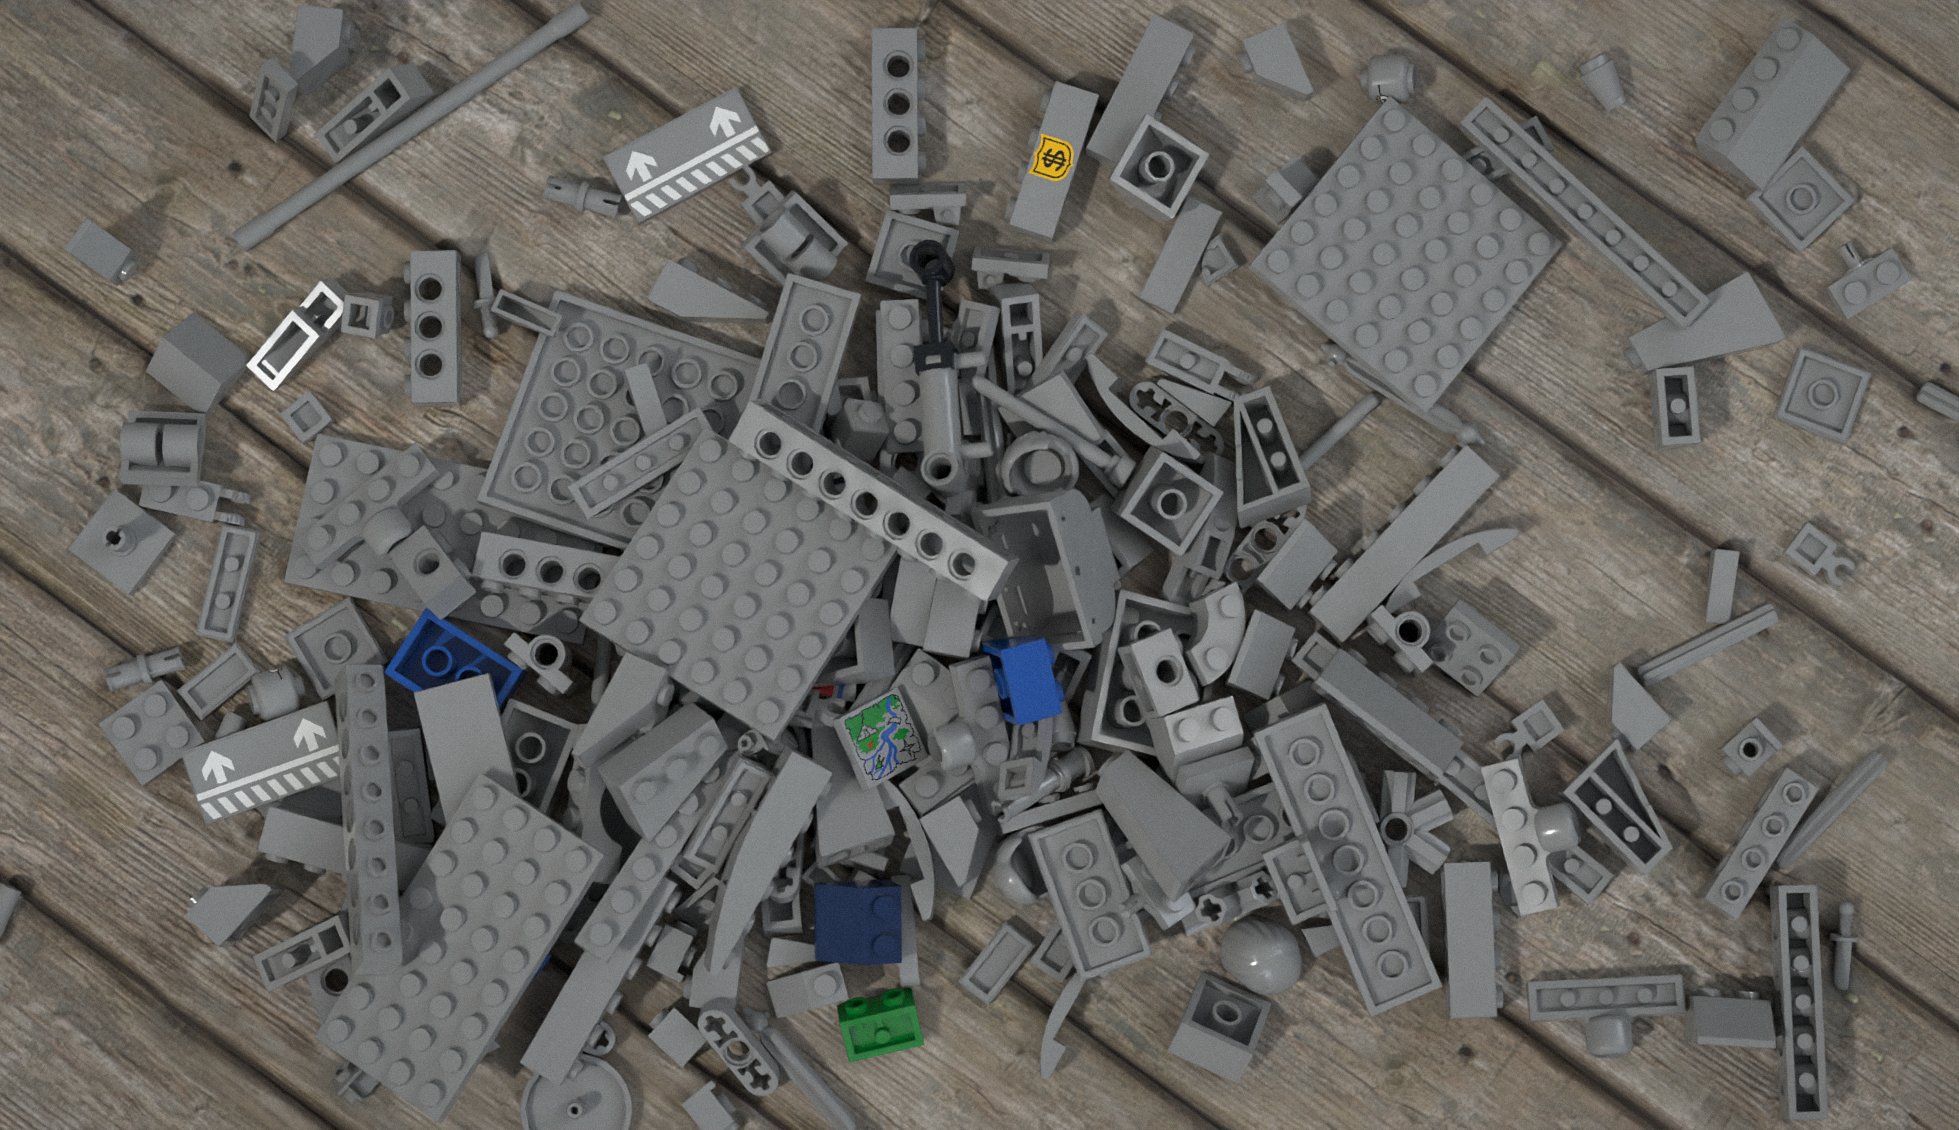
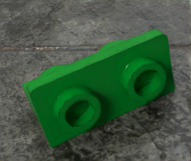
M892 988L881 995L868 998L854 997L837 1006L839 1023L849 1063L924 1045L911 988Z

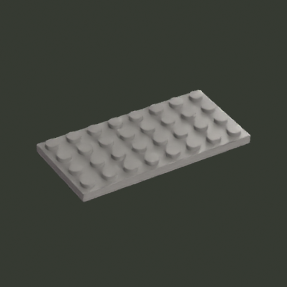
M317 434L285 574V583L422 612L425 608L429 609L392 560L379 558L365 540L357 542L323 571L316 567L296 541L301 534L404 451ZM433 457L428 458L441 475L405 503L402 508V513L416 531L424 525L434 536L441 532L454 548L449 554L451 558L455 560L459 557L471 572H473L482 531L604 554L605 547L478 504L477 498L488 469ZM512 561L507 568V574L510 576L520 575L525 569V561ZM551 567L548 569L544 576L545 582L555 583L559 581L563 575V568ZM587 575L582 581V588L585 590L595 589L599 575ZM471 576L468 580L477 592L446 616L536 636L552 635L561 641L584 645L588 627L579 620L589 604L579 602L578 607H568L557 604L555 597L541 595V600H531L518 596L519 591L504 588L503 593H493L481 589V584L477 583Z
M479 773L399 901L402 962L391 975H353L315 1038L436 1122H443L609 856L488 775Z

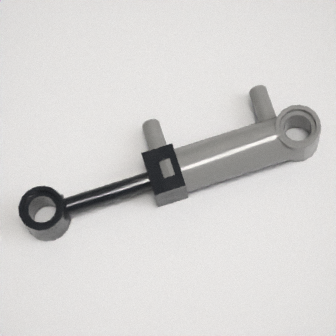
M924 240L913 247L909 256L911 268L922 284L926 286L929 344L914 346L915 372L920 378L924 459L920 470L922 477L937 495L950 498L963 491L967 483V474L962 460L991 457L993 455V445L990 441L961 445L958 379H962L961 369L986 366L988 357L984 350L959 353L952 341L944 342L941 287L951 282L954 277L955 266L953 260L939 242ZM939 259L938 264L934 268L925 269L928 262ZM952 467L950 474L946 478L937 479V474L940 470Z

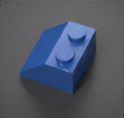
M1027 635L980 643L982 653L990 656L1004 720L1020 726L1062 714L1060 702L1064 701V694L1058 679L1054 680L1051 665L1055 664V656L1051 644L1045 642V638L1037 635Z

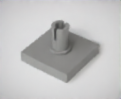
M114 488L68 550L128 595L132 596L178 534Z
M1248 746L1181 766L1178 770L1174 789L1198 810L1203 811L1211 808L1222 829L1229 828V823L1231 827L1236 826L1243 819V814L1237 808L1232 798L1245 793L1255 757Z

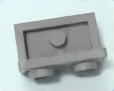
M1301 834L1261 852L1292 925L1327 910L1330 913L1338 910L1334 900L1340 898V895L1332 877L1324 878L1319 864L1324 863L1325 860L1316 840L1309 843L1306 836Z

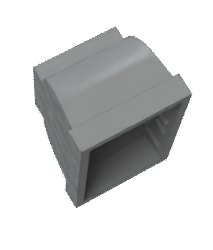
M1068 489L1002 498L993 504L980 505L970 512L978 533L1020 558L997 598L1008 638L1037 635L1045 638V642L1051 644L1053 652L1093 648L1103 641L1102 634L1110 628L1115 617L1116 597L1113 584L1120 579L1099 507L1090 508L1086 498L1080 491Z

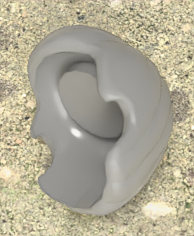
M1030 431L1017 437L1005 451L1001 463V476L1004 486L1009 493L1014 492L1019 496L1053 492L1058 488L1068 490L1072 489L1078 480L1079 463L1073 448L1064 439L1059 438L1055 434H1048L1045 431Z
M1035 824L1018 830L1005 837L993 852L992 870L994 879L1003 894L1017 903L1032 904L1049 896L1028 838L1029 834L1048 828L1047 826Z
M1259 915L1245 916L1231 924L1226 930L1220 946L1221 962L1224 968L1239 983L1255 993L1265 995L1281 993L1296 983L1301 974L1302 959L1299 954L1298 941L1289 930L1277 922Z

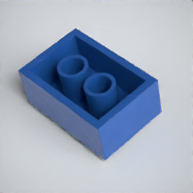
M425 608L384 673L413 692L491 673L500 713L502 714L509 698L513 697L528 672L444 618L440 621L431 610Z

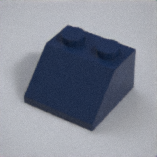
M890 879L814 883L815 960L856 965L902 963L901 886Z

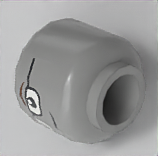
M1375 55L1371 58L1368 68H1362L1361 89L1362 91H1368L1370 99L1374 103L1383 104L1389 96L1398 103H1406L1410 95L1417 92L1416 64H1411L1406 55Z
M286 667L256 673L252 677L251 684L246 685L247 696L253 715L259 714L266 721L299 711V700L306 698L301 676L293 677L292 672Z

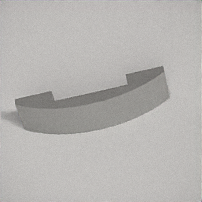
M1090 353L1086 357L1091 377L1099 394L1114 415L1128 429L1149 445L1165 452L1171 457L1200 465L1206 461V458L1175 429H1172L1162 439L1115 395L1125 383L1094 354Z
M1516 529L1487 530L1464 536L1444 545L1419 562L1400 581L1387 598L1384 607L1390 614L1394 613L1421 596L1414 584L1418 579L1475 546L1480 556L1484 558L1518 537V532Z
M1053 716L1020 726L1012 724L1010 761L1001 762L999 800L1006 801L1034 796L1038 791L1049 761L1053 734Z
M886 780L877 785L887 813L897 809L901 811L924 877L923 880L911 883L910 886L921 918L926 922L933 919L937 895V878L933 852L917 813L898 788L889 780Z
M1077 971L1068 980L1057 997L1043 1033L1040 1049V1076L1047 1081L1066 1049V1045L1058 1042L1054 1037L1086 981L1080 982ZM1106 972V973H1104V974H1101V975H1098V976H1100V977H1102L1103 979H1105V977H1106V975H1107L1108 972Z

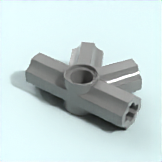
M1382 769L1378 809L1380 822L1375 824L1401 887H1406L1409 859L1431 875L1442 866L1448 857L1451 847L1428 831L1454 819L1446 798L1439 788L1414 799L1416 772ZM1393 818L1401 819L1403 823L1402 833L1396 838H1388L1385 833L1388 821Z
M1266 868L1193 898L1192 900L1197 907L1193 912L1182 918L1180 922L1186 936H1190L1209 927L1212 928L1224 922L1229 923L1257 911V908L1275 902L1280 897Z

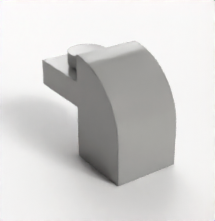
M1295 155L1280 171L1275 170L1264 181L1263 187L1252 198L1279 225L1294 212L1319 179Z

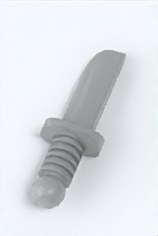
M486 253L478 255L475 260L479 300L472 302L473 309H480L484 335L492 339L498 334V327L496 326L498 323L496 314L491 311L496 297L494 298L489 256Z
M1844 901L1839 906L1838 933H1830L1829 941H1836L1833 980L1835 986L1840 990H1848L1852 943L1859 942L1858 935H1851L1853 933L1851 931L1853 927L1851 926H1853L1852 922L1854 921L1852 919L1854 918V905L1849 901Z

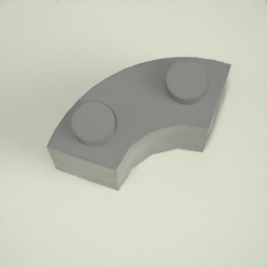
M1236 581L1223 585L1189 603L1193 615V629L1186 646L1183 648L1182 657L1187 669L1194 674L1198 688L1209 685L1219 678L1230 667L1241 647L1246 619L1243 597Z

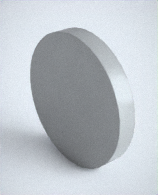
M582 1053L580 1059L584 1060L585 1063L574 1081L567 1079L564 1084L558 1086L534 1072L528 1080L521 1098L520 1117L523 1129L629 1130L633 1118V1100L630 1088L623 1075L608 1061L598 1056Z

